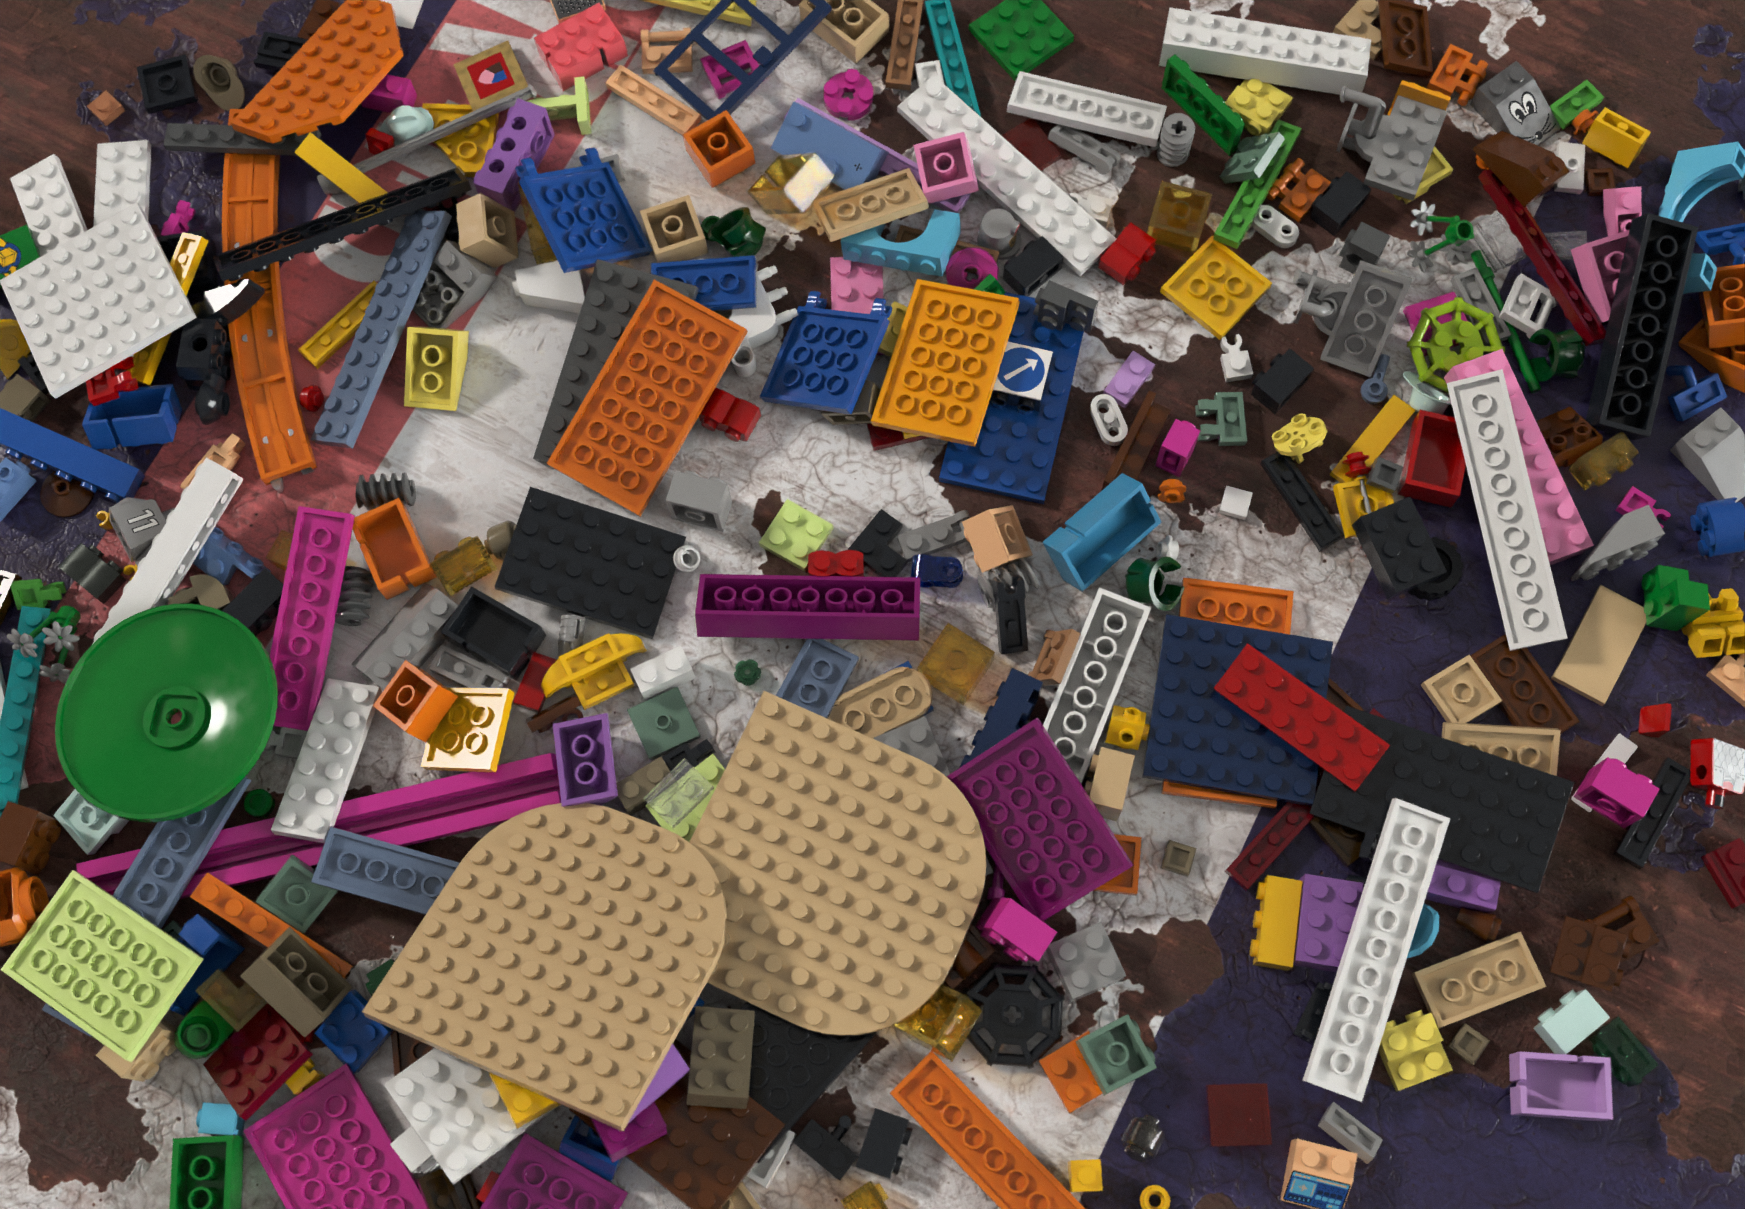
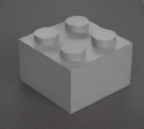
M684 470L683 473L674 472L665 500L673 520L721 532L724 531L732 505L728 484L717 477H709V479L699 477L697 473Z
M1102 922L1053 942L1046 949L1070 1003L1119 982L1126 977Z

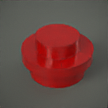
M310 385L303 388L300 393L301 406L311 412L319 410L324 402V395L320 387Z

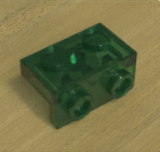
M1619 1016L1611 1019L1588 1038L1593 1044L1592 1049L1598 1057L1611 1058L1613 1075L1620 1083L1626 1084L1628 1087L1639 1085L1642 1082L1641 1079L1659 1065Z

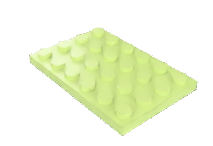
M72 870L1 970L123 1059L133 1062L204 958L82 874Z

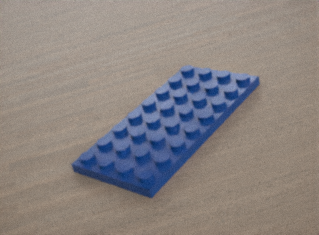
M1006 292L1004 295L1019 298L1020 301L1008 342L1053 352L1039 411L1027 412L1020 410L1017 406L1008 404L1001 406L994 404L990 400L975 447L948 441L939 482L1044 505L1084 330L1077 331L1067 323H1065L1062 331L1047 329L1037 321L1038 316L1033 314L1037 304L1035 303L1036 298Z

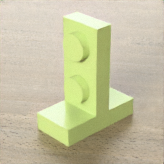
M584 76L574 77L575 95H560L553 98L538 97L533 100H525L546 108L550 121L577 118L581 135L592 134L589 93Z

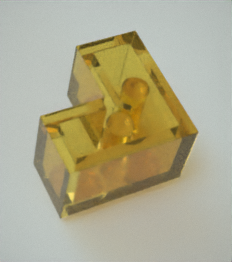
M219 967L195 990L237 1032L268 1003L246 981L239 987Z

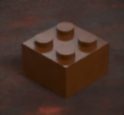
M8 801L0 817V862L39 875L41 869L48 863L49 852L53 843L60 836V822L44 813Z

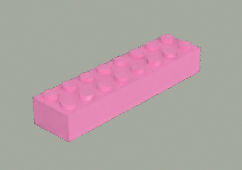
M1503 349L1453 366L1444 376L1446 384L1503 369L1550 565L1580 555L1594 546Z

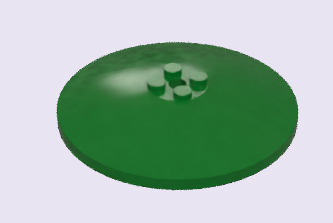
M163 605L147 609L121 621L90 646L75 665L63 688L56 714L55 740L58 757L68 780L78 793L99 809L130 821L162 822L186 817L214 804L235 788L250 772L261 756L271 735L277 711L278 689L274 667L268 652L254 633L239 620L223 611L204 605ZM177 712H182L181 720L176 724H171L172 716Z

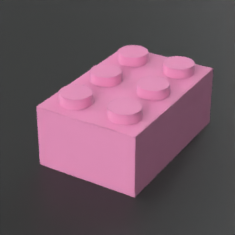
M1630 230L1571 249L1585 298L1601 323L1609 321Z

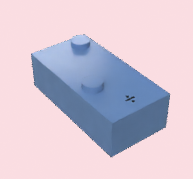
M794 101L771 146V149L844 190L875 180L889 153L887 150L811 108Z

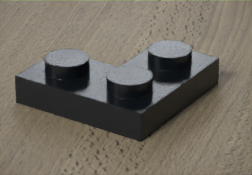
M881 509L848 550L863 553L864 565L881 577H897L907 565V560L888 546L903 528V524Z

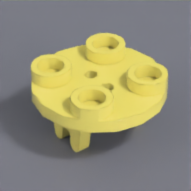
M1302 413L1295 415L1290 423L1274 432L1272 440L1277 452L1281 455L1290 456L1293 461L1296 459L1297 463L1300 464L1304 461L1302 454L1323 445L1327 429L1321 419L1307 417L1306 414Z

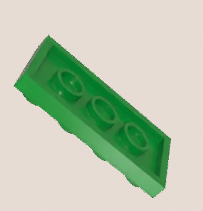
M1174 54L1167 60L1161 88L1230 156L1237 151L1245 125L1243 119L1237 112H1233L1225 104L1224 99L1220 95H1216L1208 87L1203 78L1198 77L1191 70L1186 61L1181 60Z

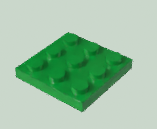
M1004 0L969 24L971 34L1014 81L1017 80L1019 71L1030 72L1074 41V35L1042 0Z

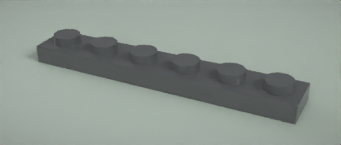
M168 123L164 147L167 151L296 155L294 152L309 133L301 136L292 133L282 136L283 141L272 144L235 131L232 125ZM319 129L317 131L311 132L318 139H320L321 133Z

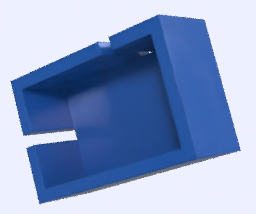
M173 384L139 387L137 390L130 392L118 391L120 398L97 406H93L89 402L82 426L92 449L95 450L116 448L118 444H121L122 447H137L146 444L173 442L177 430L176 424L179 423L182 407Z
M196 914L194 918L184 924L182 931L179 933L180 937L177 939L204 958L169 1008L183 1016L245 949L224 928L199 914Z

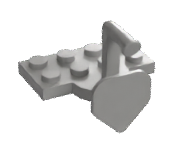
M1344 86L1340 93V101L1353 102L1354 105L1336 151L1340 152L1342 147L1357 151L1363 159L1371 163L1363 183L1364 185L1413 201L1447 111L1398 95L1390 116L1383 115L1386 104L1382 99L1348 89ZM1358 104L1369 107L1366 118L1362 121L1353 119Z
M1362 260L1358 264L1351 284H1334L1329 280L1317 277L1318 270L1315 269L1312 274L1297 269L1294 274L1293 283L1307 285V288L1296 313L1294 323L1298 324L1302 313L1313 316L1317 327L1329 335L1320 360L1371 377L1410 287L1412 278ZM1312 288H1315V289H1318V290H1321V291L1318 293V292L1312 291Z

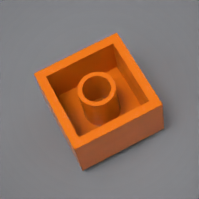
M727 110L683 134L687 153L711 188L755 164L753 147Z
M405 660L373 706L402 730L426 743L458 696L426 671Z

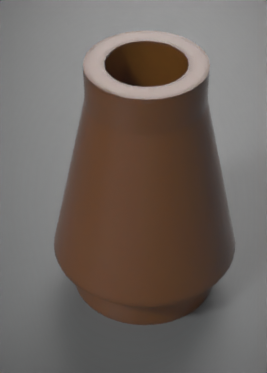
M1461 907L1455 923L1462 925L1485 941L1487 939L1495 941L1502 919L1497 918L1494 913Z

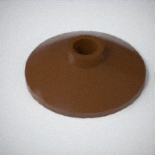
M56 471L52 472L43 482L40 491V499L44 508L52 515L63 518L72 517L83 512L90 505L94 493L80 486L81 482L74 479L71 482L65 481L55 475ZM64 486H67L65 491L60 492Z

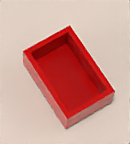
M1420 410L1412 422L1398 495L1452 507L1460 497L1466 467L1454 417Z

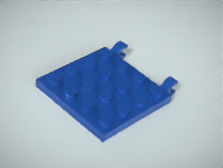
M595 147L585 149L587 155L579 157L583 165L581 167L538 174L534 161L531 158L521 159L522 166H516L515 168L517 175L521 178L519 184L564 273L595 267L597 259L616 263L648 256L653 251L608 162H601Z
M811 291L805 307L798 306L797 308L798 316L794 317L760 394V398L764 402L851 415L890 323L887 318L891 315L892 307L884 306L886 299L876 298L870 314L825 309L827 300L819 298L821 292Z

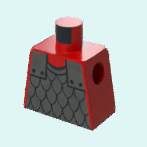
M1715 738L1691 740L1690 783L1693 787L1707 791L1706 807L1723 809L1725 796L1741 795L1744 792L1745 749Z

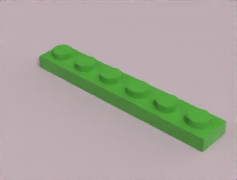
M1279 119L1277 120L1271 133L1280 132L1285 140L1260 178L1243 181L1215 231L1213 240L1238 249L1296 144L1302 128Z

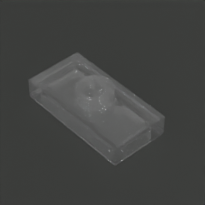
M1586 231L1543 233L1560 260L1573 259L1571 249L1587 243Z

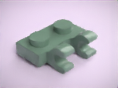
M1216 392L1214 400H1198V405H1195L1196 417L1216 414V425H1200L1198 441L1205 442L1218 439V446L1246 445L1247 434L1242 392Z

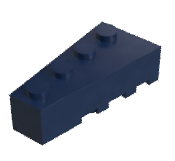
M1014 668L1011 669L1006 682L1002 681L996 693L998 699L995 705H990L984 717L986 724L983 730L978 729L971 745L975 747L971 755H965L960 767L1027 724L1040 697L1042 681Z

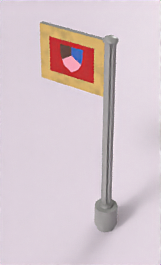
M507 40L453 64L473 112L353 166L362 173H365L515 105L518 98L528 100L534 97L535 99L537 96L536 90L532 85L527 84L509 41ZM322 174L317 176L318 182L326 195L330 193L334 195L342 191Z

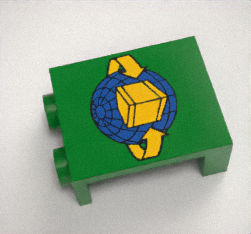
M27 225L0 235V280L40 258L38 246L36 247L32 237L33 233Z

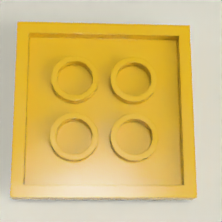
M1211 236L1161 287L1160 293L1221 340L1271 288L1272 282L1223 243L1213 240L1214 236Z
M448 688L458 698L427 740L421 767L426 770L496 773L515 692L509 688Z

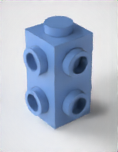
M6 457L0 463V522L36 482L29 475L31 472L29 467L19 460L13 463Z

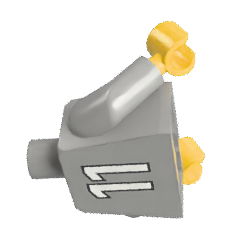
M126 497L114 506L109 507V512L102 510L97 513V519L104 521L99 526L105 530L114 528L130 561H135L136 563L135 566H125L123 569L125 575L129 576L133 571L137 572L139 562L146 557L152 547L153 539L162 531L166 524L167 516L175 508L161 512L158 504L153 499L145 500Z

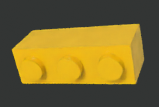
M1267 875L1263 879V883H1258L1256 899L1261 900L1260 910L1255 911L1253 918V928H1257L1256 940L1252 939L1250 945V957H1254L1253 965L1285 971L1293 968L1302 881Z

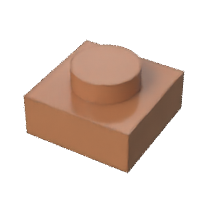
M104 91L87 106L90 112L106 127L125 111L123 106L107 91Z

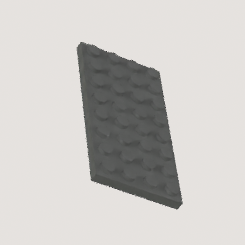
M597 259L533 459L543 463L548 462L654 279L694 301L699 290L697 286Z

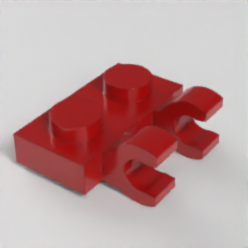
M132 356L86 381L89 402L93 406L120 398L118 391L130 392L139 388L137 379H132L130 371H124L115 376V369L129 370L135 367Z

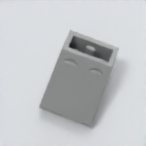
M447 240L435 256L412 310L429 327L446 329L484 297L498 276L482 261L460 251L458 242Z
M1646 505L1624 514L1604 534L1571 576V580L1575 581L1583 578L1584 581H1587L1597 576L1599 570L1607 568L1608 571L1622 566L1624 560L1631 558L1633 561H1636L1648 555V550L1658 545L1657 541L1665 534L1650 506Z

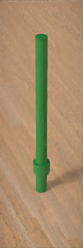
M1476 250L1470 255L1501 313L1504 303L1493 280L1495 275L1492 268L1487 266L1481 250ZM1505 321L1511 333L1507 340L1530 392L1536 393L1541 390L1539 382L1514 326Z

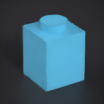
M203 1102L202 1109L197 1114L196 1124L199 1127L198 1133L243 1136L245 1120L238 1116L231 1104Z

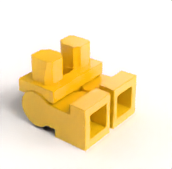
M1722 589L1719 592L1718 598L1712 599L1709 594L1710 610L1681 628L1683 634L1687 635L1689 639L1688 645L1696 658L1721 656L1722 651L1725 655L1745 653V623L1742 620L1744 613L1738 605L1739 597L1734 589Z

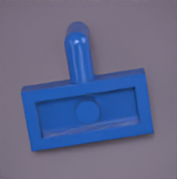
M1745 223L1697 232L1695 241L1707 255L1730 251L1734 256L1732 265L1745 263V251L1743 250L1745 248Z
M1670 365L1666 369L1667 375L1683 376L1686 383L1685 388L1667 397L1677 421H1684L1727 398L1718 373H1711L1697 381L1693 369L1689 365Z

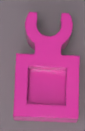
M183 200L178 202L176 214L171 213L168 221L163 224L161 236L188 232L189 226L187 224L194 217L196 211L190 208V202Z
M1634 486L1629 489L1615 510L1624 515L1649 505L1656 518L1658 517L1666 521L1671 516L1664 509H1655L1653 506L1656 500Z

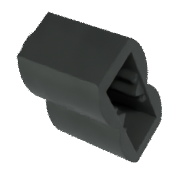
M80 543L58 567L96 599L105 604L126 581L120 575L123 569L112 560L108 563L104 562L101 559L104 554L91 544L87 548L84 544Z

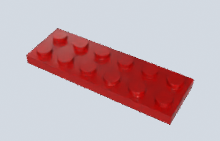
M1248 643L1213 688L1217 693L1354 792H1356L1390 747L1387 742Z

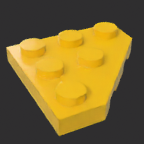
M422 104V108L426 109L433 117V129L473 112L471 106L466 104ZM499 113L438 139L433 143L466 177H475L476 172L481 170L485 163L487 151L492 149L496 141Z

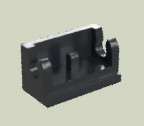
M1321 982L1317 983L1293 1032V1035L1313 1046L1333 986L1327 982H1324V984Z

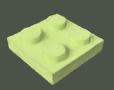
M787 499L759 541V546L806 572L808 569V554L821 549L833 530V524Z

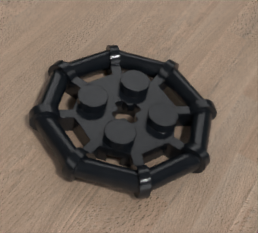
M996 961L991 963L992 966L968 988L964 987L962 994H964L963 1018L960 1033L984 1057L987 1065L1024 1066L1030 1069L1056 1043L1063 1040L1061 1035L1062 1008L1065 998L1037 969L1038 966L1034 964L1032 966L998 964ZM1003 976L1027 978L1023 985L1005 984ZM996 978L999 987L987 998L980 995L979 993ZM1031 981L1039 987L1048 999L1040 1001L1029 989ZM975 1000L984 1004L983 1021L974 1024ZM1051 1005L1049 1029L1042 1025V1008ZM1011 1006L1016 1007V1012L1021 1013V1018H1016L1015 1023H1010L1009 1018L1004 1017V1012H1008ZM985 1028L997 1041L993 1050L977 1033V1030ZM1038 1032L1046 1035L1029 1052L1026 1042ZM1002 1044L1020 1045L1023 1054L998 1053Z

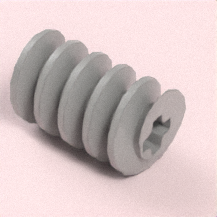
M1174 113L1164 120L1157 149V158L1163 165L1177 167L1188 159L1195 134V125L1189 116L1183 113Z
M1021 558L1018 560V567L1013 562L1009 563L1008 571L1003 566H1000L998 568V575L993 570L988 571V579L983 574L978 575V588L987 608H989L990 599L995 603L992 587L994 577H997L1004 584L1005 589L1012 585V576L1018 574L1024 579L1026 593H1029V584L1031 583L1036 589H1039V582L1032 565Z

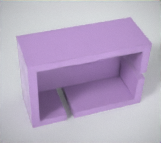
M1520 1051L1509 1054L1510 1082H1516V1086L1510 1088L1511 1115L1590 1121L1613 1120L1611 1058L1577 1057V1055Z

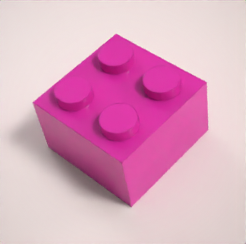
M1607 757L1588 771L1574 798L1620 827L1626 828L1645 816L1660 789L1653 785L1652 780L1648 777L1628 770L1626 764L1622 761Z
M993 898L975 926L982 931L980 936L993 945L998 943L1005 948L1003 952L1015 961L1020 959L1025 963L1028 960L1039 962L1057 931L1011 898Z

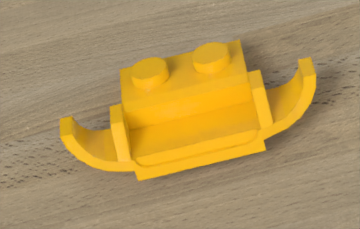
M623 633L605 634L559 656V659L549 668L544 676L541 688L546 698H550L559 689L565 686L567 689L572 687L583 710H586L634 687V683L623 662L627 661L628 656L635 653H644L647 650L642 640L635 635Z

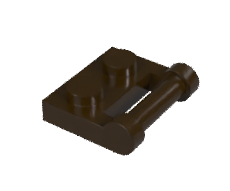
M442 1168L417 1179V1184L427 1209H463L454 1185ZM469 1173L460 1182L471 1209H480L483 1204L476 1198L478 1192Z

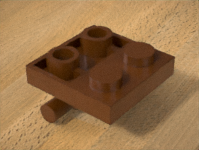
M1567 407L1536 421L1558 468L1561 466L1568 467L1581 461L1582 457L1597 450L1596 446L1602 444V435L1572 407Z

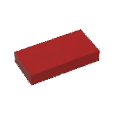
M536 652L533 653L513 700L515 705L535 712L542 710L546 696L541 688V683L547 671L557 659Z

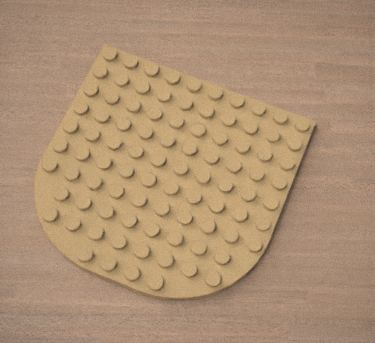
M763 691L690 840V843L702 853L715 871L726 903L725 941L720 958L707 983L794 1025L826 1035L856 1036L883 1030L903 1021L924 1005L937 992L946 979L976 914L985 885L986 851L981 828L972 807L951 780L933 766L916 757L766 691Z
M558 803L526 811L491 830L466 854L362 1013L371 1020L624 1131L720 958L725 941L724 933L727 920L726 903L721 885L708 860L690 842L667 829L618 810L590 803L562 807V804Z

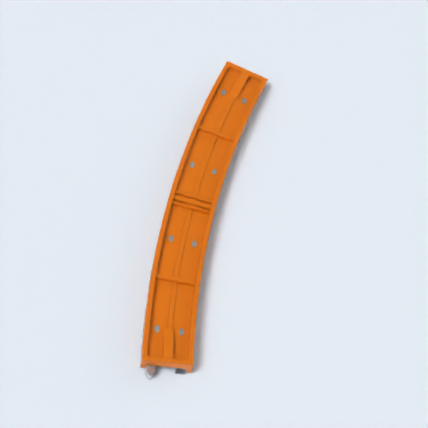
M230 109L228 125H231L232 120L243 109ZM225 153L222 191V253L278 233L280 155ZM279 261L269 264V267L259 272L252 270L244 273V276L240 278L252 280L263 287L265 293L247 312L229 323L228 328L240 400L260 477L266 486L271 484L278 493H281L284 488L282 477L298 471L305 475L313 472V469L318 467L305 427L291 365L282 304ZM225 280V281H224V286L229 285V284H232V283H236L238 280H235V281Z

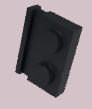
M264 31L257 50L258 56L253 62L256 68L279 72L308 40Z

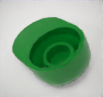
M217 998L206 999L196 1005L181 1021L175 1031L174 1042L179 1052L191 1059L205 1058L214 1052L235 1028L236 1015L233 1008L227 1002Z

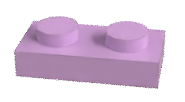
M1132 351L1105 388L1103 394L1112 396L1118 405L1126 408L1153 371L1155 364Z

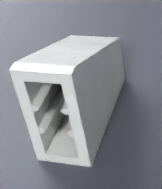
M558 261L515 270L517 280L512 281L516 297L521 296L524 305L580 314L586 296L581 270L564 273Z

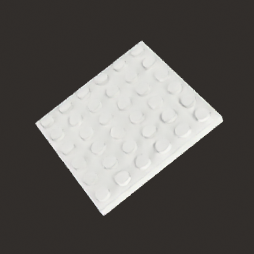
M137 202L0 280L48 391L55 399L197 318L143 209Z

